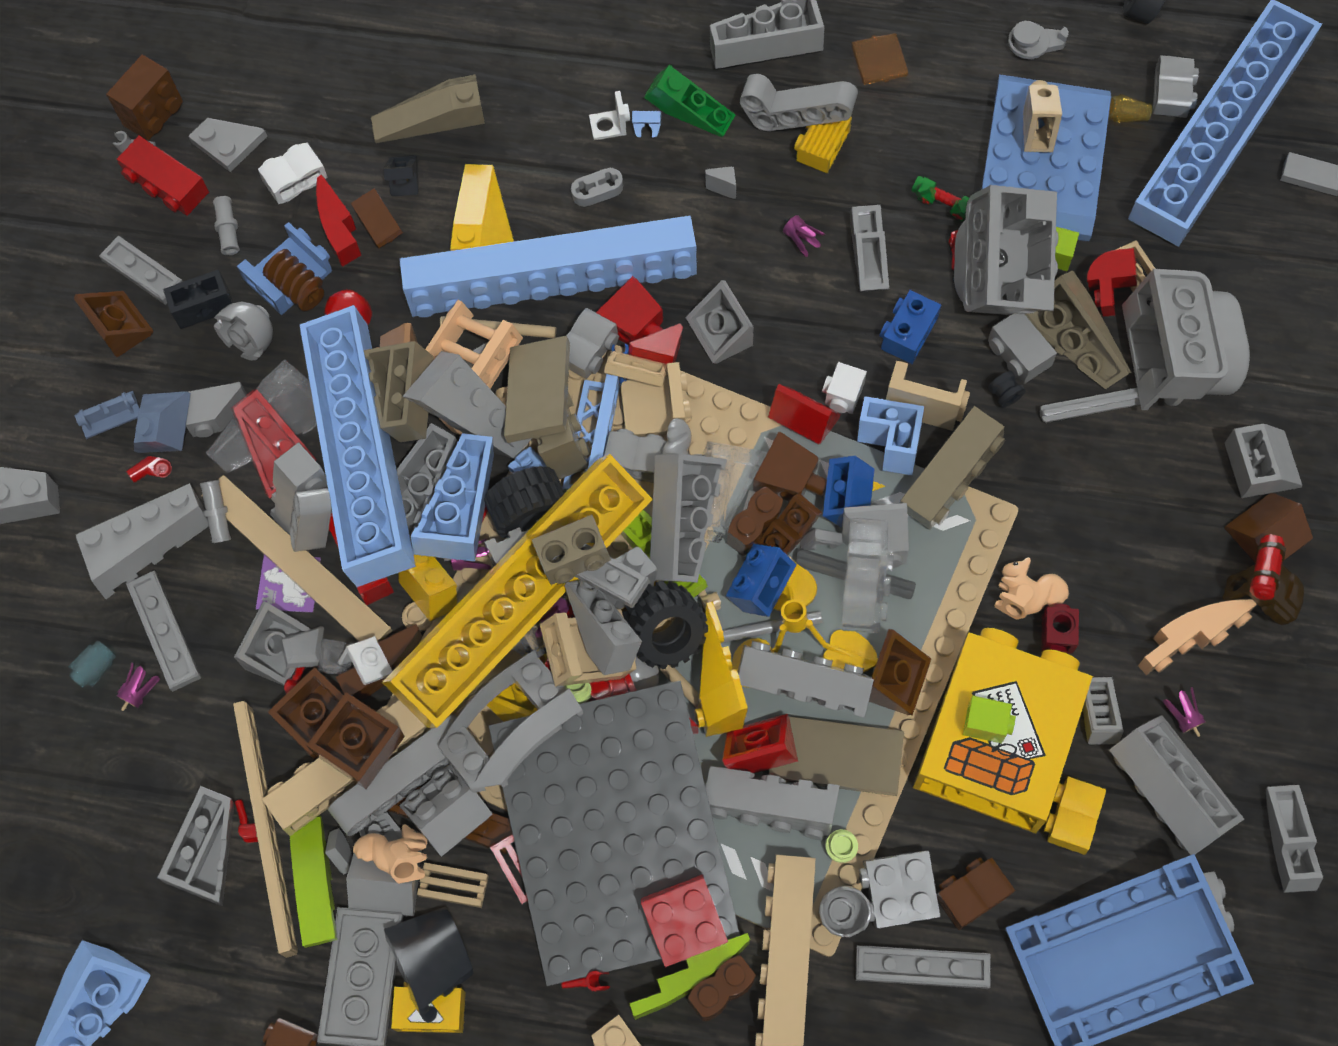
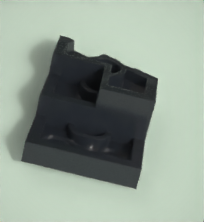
M446 907L384 929L386 941L396 957L398 969L408 986L410 998L420 1016L429 1011V1004L440 995L446 997L458 984L463 983L474 974L461 936Z

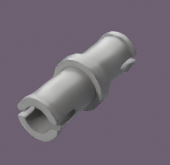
M219 196L213 201L217 220L214 223L215 230L219 233L221 253L224 255H234L240 250L236 235L238 223L233 217L231 198Z
M219 480L200 483L206 509L203 510L204 517L208 519L212 543L231 540L225 514L228 512V508L223 504Z

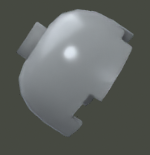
M243 301L232 303L223 308L214 317L217 319L214 329L220 339L229 348L235 345L239 350L243 351L244 353L241 357L245 359L257 360L272 342V323L268 312L260 305Z

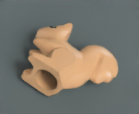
M1030 558L1005 565L1002 569L1004 577H1002L1001 581L1003 582L998 584L1005 592L1000 594L999 597L1002 600L996 601L994 606L1016 620L1041 611L1046 604L1050 607L1053 604H1063L1069 595L1068 585L1056 574L1043 575L1037 582L1029 578L1027 572L1031 562Z
M403 824L402 838L388 841L384 835L369 833L357 839L353 846V853H355L358 859L366 862L373 861L378 869L390 874L400 884L424 878L425 872L417 864L427 859V855L419 851L426 848L428 840L422 833Z

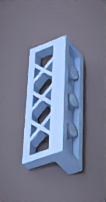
M606 374L605 383L584 380L577 413L582 430L577 433L580 438L582 432L585 441L589 442L592 446L591 455L587 458L588 468L584 470L585 472L597 459L604 457L620 389L618 376ZM589 390L603 392L601 402L595 406L588 400ZM594 414L597 418L596 429L588 434L582 424L584 420ZM572 475L564 477L562 487L564 492L573 485L571 484Z

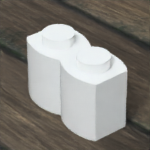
M308 143L291 146L283 156L266 160L258 169L262 181L278 204L288 202L302 191L316 186L318 176L322 175L325 179L327 178L323 164Z

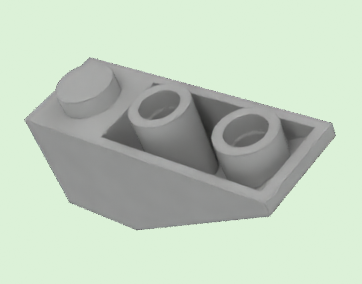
M582 580L566 582L565 589L589 657L603 675L631 670L642 640L604 592Z

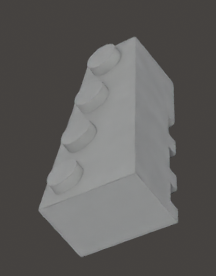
M441 351L403 395L407 400L416 403L425 411L447 422L448 425L465 434L493 437V450L498 455L515 459L531 440L526 439L507 443L504 437L506 406L458 354Z
M680 453L655 455L650 560L658 570L655 581L698 582L707 545L704 537L706 529L712 525L714 515L710 514L714 497L719 496L721 484L718 483L721 470H725L727 459Z
M190 483L76 534L91 581L105 599L115 593L113 589L123 582L130 583L137 578L138 575L136 573L151 562L155 565L164 559L163 555L172 547L179 548L209 526L207 517H204L203 510L205 509Z
M710 766L705 788L713 818L726 819L727 816L740 818V823L749 826H758L760 822L769 824L772 830L782 833H790L791 829L802 831L803 836L815 840H822L823 836L828 837L830 835L840 785L828 784L827 790H823L813 785L812 781L799 779V782H794L793 785L786 784L787 781L780 776L763 775L758 780L754 779L755 775L748 771Z

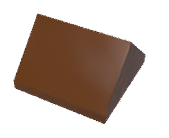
M124 291L75 294L74 296L78 306L116 358L153 333V329Z
M1275 493L1268 494L1224 527L1255 563L1257 560V546L1265 535L1272 534L1283 538L1284 547L1286 548L1285 560L1313 539L1302 504Z
M888 629L872 675L874 681L869 702L906 715H913L931 658L893 629Z

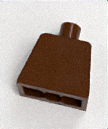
M778 432L754 477L753 491L757 492L759 489L767 487L783 500L789 502L798 493L804 496L806 490L823 497L826 491L827 479L815 474L819 463V458L785 434Z

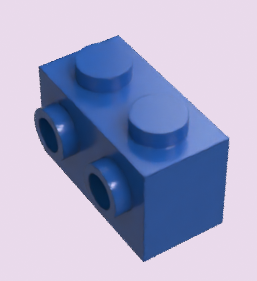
M909 290L905 299L899 298L893 310L895 317L892 322L886 321L879 336L883 338L881 350L913 364L938 320L941 304Z
M857 456L829 459L823 517L842 528L845 507L871 506L875 469Z
M753 544L726 597L745 613L769 617L797 564L779 547Z

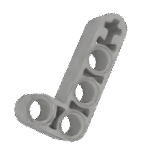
M752 74L747 78L740 98V104L756 128L763 131H774L848 120L852 115L858 90L853 84L840 81L776 91L767 77L761 74Z

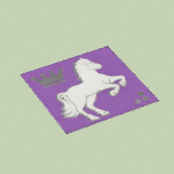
M264 555L256 609H259L264 601L281 611L313 612L315 601ZM314 557L318 562H320V557Z

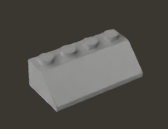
M1162 715L1136 728L1109 750L1113 754L1118 767L1126 771L1133 780L1138 793L1147 798L1154 807L1159 820L1168 825L1175 834L1177 843L1181 848L1188 851L1190 855H1195L1244 820L1242 815Z

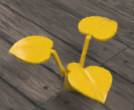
M797 564L774 607L775 610L781 611L783 624L780 626L776 644L773 649L770 647V651L777 653L780 650L787 631L798 633L808 628L820 645L827 649L822 658L833 660V667L844 669L845 664L864 668L863 673L874 668L878 661L877 653L869 641L862 635L848 629L836 630L831 635L829 644L813 626V622L808 620L806 606L814 600L817 594V584L809 571ZM759 638L744 641L733 655L732 670L736 669L738 671L744 645L751 646L752 641L770 644L766 640Z

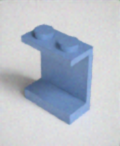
M289 222L285 225L289 238L254 267L245 259L237 266L243 280L280 315L285 313L294 303L282 293V290L277 289L274 283L266 279V276H263L262 273L265 264L278 251L288 249L291 252V256H296L299 259V263H304L307 266V270H312L315 273V277L319 276L322 280L332 272L328 261L330 256L327 251L320 245L315 247L310 242L311 239L302 228L295 229Z

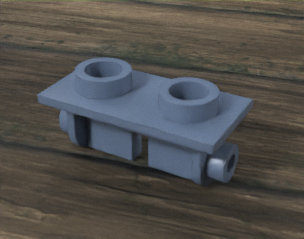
M123 392L121 396L86 410H79L75 418L78 425L82 426L86 439L137 419L140 408L134 392Z

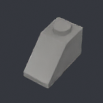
M236 382L189 391L191 395L186 421L187 429L193 437H209L213 433L223 431L234 417L231 407L247 395L242 384Z

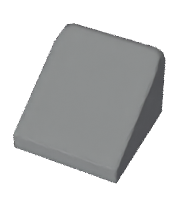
M734 167L705 170L706 189L735 199L736 179Z

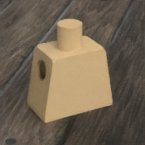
M1037 80L1028 86L1023 109L1024 152H1053L1062 117V108L1058 86L1048 85L1043 80ZM1038 118L1044 121L1045 125L1042 128H1039Z

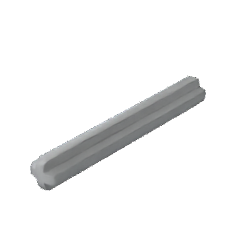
M1132 388L1042 405L1040 407V417L1043 422L1047 423L1141 405L1138 389Z

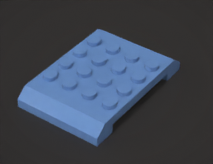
M999 74L981 190L989 185L1055 191L1057 192L1056 227L1079 232L1078 240L1090 241L1096 217L1111 92L1047 82L1048 85L1058 86L1062 108V117L1053 152H1024L1023 109L1028 86L1037 80ZM1038 118L1039 128H1042L1045 125L1044 121Z
M1194 854L1053 911L1006 927L1055 1046H1093L1254 984Z

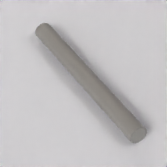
M820 611L807 614L808 620H811L813 625L823 623ZM782 619L723 630L724 642L780 632V626L783 624Z

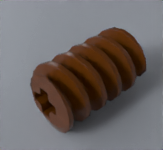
M288 249L278 251L265 264L262 272L263 276H266V279L274 283L277 289L282 290V293L289 297L294 304H297L302 311L313 309L323 299L324 289L321 288L323 280L319 276L315 277V273L312 270H307V266L304 263H299V259L296 256H291V252Z

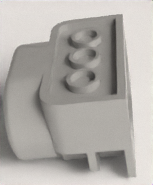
M989 185L970 196L966 206V220L961 224L956 235L954 264L955 289L967 312L1012 315L1014 313L1031 314L1037 310L1054 311V282L1058 270V264L1055 260V248L1059 239L1058 232L1056 231L1057 192Z
M1153 269L1122 304L1141 410H1148L1159 398H1164L1165 403L1169 406H1177L1184 399H1201L1205 395H1231L1242 386L1246 378L1250 361L1249 343L1238 300L1231 293L1213 291L1210 280L1201 272Z

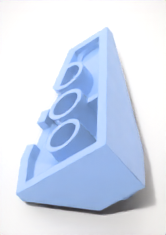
M82 940L64 972L35 1046H91L100 1036L103 1038L111 1030L109 1026L123 1012L127 1014L135 1006L151 975L114 951Z

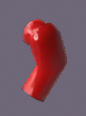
M148 456L126 472L133 482L136 483L146 475L166 477L171 473L172 466L167 459Z

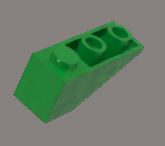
M670 65L656 76L644 96L646 100L665 114L719 137L725 135L735 117L733 112Z

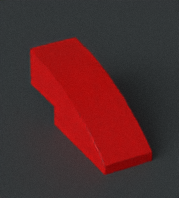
M320 175L317 177L316 185L318 211L333 253L343 267L361 256L357 241L351 234V232L356 230L350 212L325 178Z

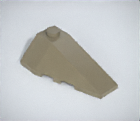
M476 75L448 79L372 116L375 143L485 124Z

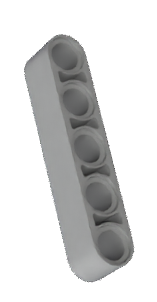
M456 714L447 717L438 728H432L386 762L367 789L357 784L330 805L328 811L347 836H352L361 831L417 787L429 780L437 771L450 764L440 752L439 745L456 719Z

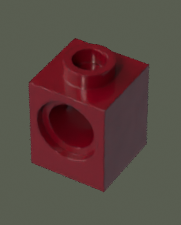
M1067 604L1047 606L1042 615L1041 652L1044 650H1057L1073 654L1079 642V609L1070 608ZM1060 622L1064 624L1067 632H1058L1054 628L1053 623Z

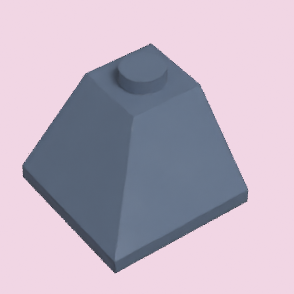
M186 391L143 394L136 425L134 452L182 451L191 393Z

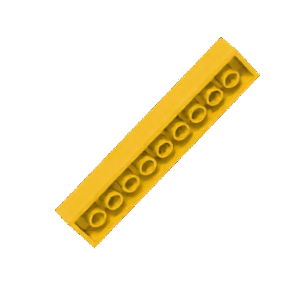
M611 454L597 459L382 683L427 728H438L566 592L565 583H555L553 585L549 583L532 539L593 515L607 548L653 499ZM587 543V545H589V546H591V547H593L594 544H595V543ZM574 577L570 581H576L578 578Z

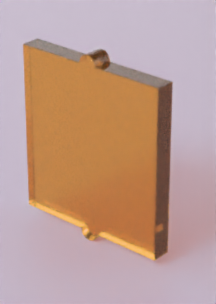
M896 33L879 37L873 35L869 39L852 42L864 85L880 81L887 83L890 79L908 76V69Z

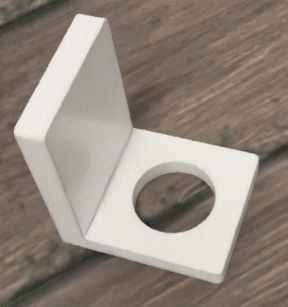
M620 91L615 92V111L589 115L594 140L627 135L626 121H630L628 104H623ZM607 119L613 123V127L609 131H601L597 128L598 122Z
M375 636L347 646L338 661L340 666L352 662L363 685L386 678L392 672Z

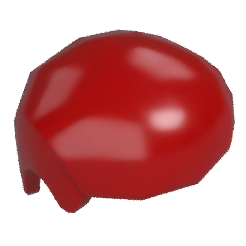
M340 290L328 298L324 315L355 305L368 325L372 317V310L368 301L356 291Z

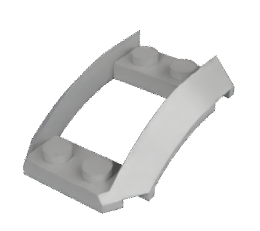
M533 650L498 673L470 699L452 723L439 745V750L472 793L486 791L485 787L501 785L504 788L508 785V778L530 753L561 730V724L574 715L580 717L584 713L570 689L566 690L564 686L555 687L551 671L538 658L536 651ZM515 683L537 708V711L514 729L497 748L491 758H489L468 732L467 727L490 701Z

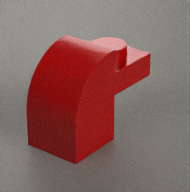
M1134 248L1108 251L1100 255L1089 268L1087 275L1089 290H1094L1096 307H1101L1103 317L1115 316L1113 288L1137 286Z

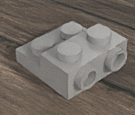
M928 850L863 860L864 868L859 869L862 889H868L869 903L872 911L869 922L873 921L874 927L883 928L940 917Z

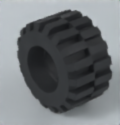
M540 466L523 469L503 478L486 493L484 502L498 534L503 538H509L507 535L509 531L519 527L521 531L531 529L536 520L540 519L565 492L555 470L550 467Z
M657 581L656 586L653 587L651 584H648L635 606L631 608L625 605L627 611L622 612L624 619L642 640L637 657L642 662L645 661L647 666L652 668L655 665L659 669H666L667 665H670L671 668L678 667L679 662H688L690 655H696L700 651L698 648L699 644L705 643L706 637L704 634L708 632L707 617L690 592L682 585L678 587L675 582L669 581L666 585L664 581ZM675 617L673 623L667 629L653 633L660 622L667 618Z

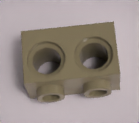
M593 515L532 539L544 573L551 585L566 583L579 573L587 570H597L606 562L611 561ZM595 543L591 549L581 550L585 544ZM558 555L564 556L561 561L551 563L554 557Z

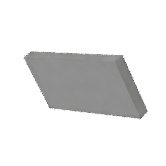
M337 907L335 925L338 940L332 941L317 1039L318 1043L345 1046H386L397 961L386 941L384 929L402 923L404 917L402 913Z

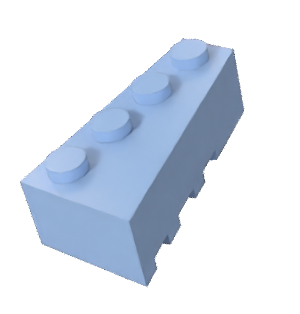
M462 433L446 465L445 473L436 484L434 495L429 504L426 505L417 528L415 527L411 534L413 555L475 562L485 509L484 498L488 492L494 458L493 437Z

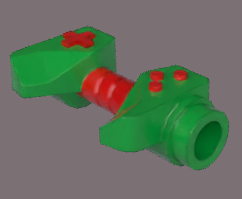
M918 176L912 187V192L916 193L919 201L932 205L936 199L952 207L950 214L953 217L965 221L969 197L963 196L961 199L937 188V182Z

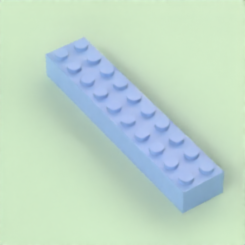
M1270 0L1135 201L1128 218L1130 221L1172 244L1180 246L1312 45L1322 25L1321 23L1276 0Z
M691 216L400 258L403 291L412 317H429L435 313L448 312L453 308L457 300L462 301L467 308L484 309L495 304L504 303L511 305L522 300H544L549 296H571L577 292L589 290L599 292L605 288L622 287L632 276L640 283H658L663 279H685L691 275H697L696 242Z
M355 305L300 324L328 491L331 499L343 572L356 587L416 567L390 435L380 428L374 396H376L375 388L369 378V373L371 372L369 360L364 355V350L372 349L368 325Z

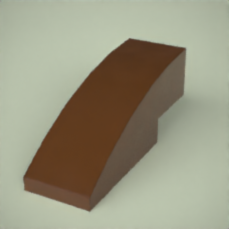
M417 624L378 642L392 671L416 648L423 636ZM355 667L336 676L343 693L347 692L359 701L366 699L383 687L384 684L382 682L386 679L383 678L363 685Z

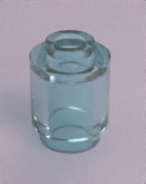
M96 641L93 645L89 644L68 666L72 671L69 677L82 688L86 684L93 687L112 667V661L116 656L99 641Z

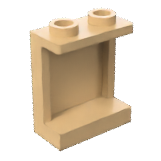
M896 361L886 400L924 406L922 423L953 431L955 421L962 422L970 392L965 391L967 380L961 379L957 393L948 392L905 380L908 363Z
M617 609L619 613L623 616L622 610ZM567 612L555 613L540 624L555 687L617 680L636 670L634 660L629 671L603 675L586 652L576 618H568Z

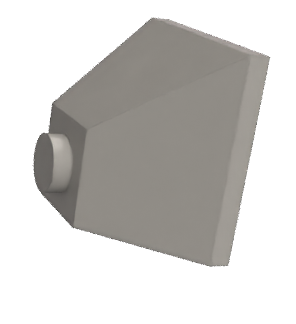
M907 503L845 507L841 531L842 542L874 566L896 568L907 564L909 552Z

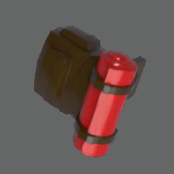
M1270 534L1261 538L1256 551V564L1227 578L1223 600L1231 601L1246 595L1250 596L1273 621L1280 625H1286L1295 621L1300 613L1303 604L1304 586L1300 579L1282 564L1286 553L1282 537ZM1242 579H1246L1248 581L1247 583H1244L1238 590L1233 591V588L1238 581Z

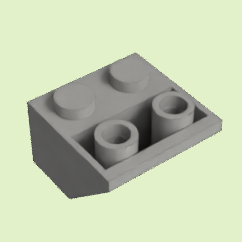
M1258 424L1236 428L1232 431L1225 442V446L1241 498L1302 487L1284 430L1267 424Z
M451 765L437 771L428 783L420 789L411 792L406 797V800L399 805L441 857L493 815L477 792L472 793Z

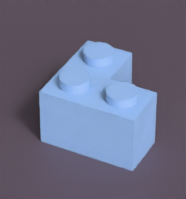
M864 397L857 442L886 446L882 471L913 475L924 406Z

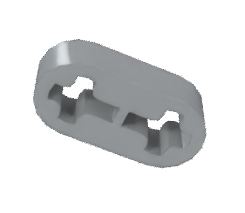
M614 168L603 169L578 178L571 186L572 199L575 204L585 207L615 197L623 190V178L620 171ZM611 179L612 182H615V185L610 186L609 183H606V180ZM584 188L588 195H583L580 189Z

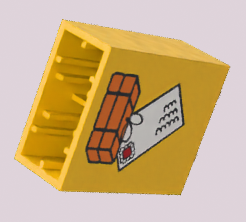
M984 628L980 636L968 632L960 650L913 788L1036 834L1047 821L1093 676L1078 671L1079 661L1067 653L1057 650H1044L1041 657L1016 649L1018 645L1017 638L1002 630ZM972 696L1012 704L1010 715L1016 716L1012 735L1007 734L1002 744L963 735L967 708Z

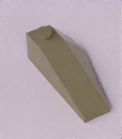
M1074 271L1061 275L1055 280L1054 311L1037 310L1034 313L1025 314L1047 342L1055 347L1054 350L1068 357L1077 364L1078 369L1104 389L1109 388L1131 373L1090 294Z

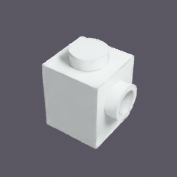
M838 362L833 377L827 376L822 389V393L826 394L825 405L839 413L848 412L853 414L865 383L867 371Z

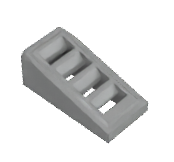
M1112 677L1092 678L1083 705L1085 731L1088 744L1090 745L1117 744L1120 742L1124 732ZM1106 690V694H1091L1090 691ZM1093 703H1107V705L1093 706ZM1095 716H1109V718H1096Z

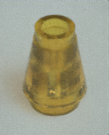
M1123 94L1111 97L1108 118L1113 119L1114 122L1149 121L1152 114L1151 104H1146Z

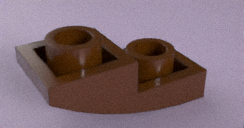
M375 188L351 203L379 248L392 242L403 233Z
M798 493L793 496L779 518L770 524L758 544L779 547L789 555L814 525L822 512Z

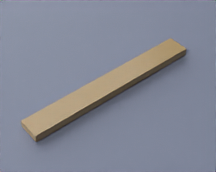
M223 475L218 479L223 504L228 508V512L225 513L227 521L358 642L374 636L377 642H380L392 632L390 626L306 550L294 552L290 535L228 478Z
M245 701L234 703L233 706L278 953L287 958L297 955L298 948L272 813L262 800L268 795V787L254 711Z

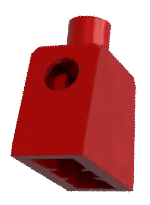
M634 276L596 312L617 324L619 340L628 345L632 341L664 330L660 327L663 322L661 306Z

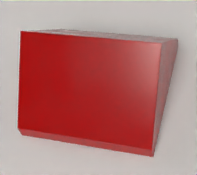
M778 384L768 418L820 445L841 414L790 387Z
M788 714L744 725L743 729L727 732L722 759L724 766L728 769L757 773L798 762Z

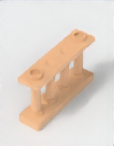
M457 300L453 308L448 311L445 320L425 350L433 355L434 359L441 351L460 355L463 360L474 364L472 370L491 389L510 359V347L518 346L523 337L512 323L502 320L496 330L473 320L472 317L474 315L462 301ZM465 329L490 340L482 353L478 354L456 343ZM440 419L452 432L458 435L462 434L460 430L453 428L447 422Z

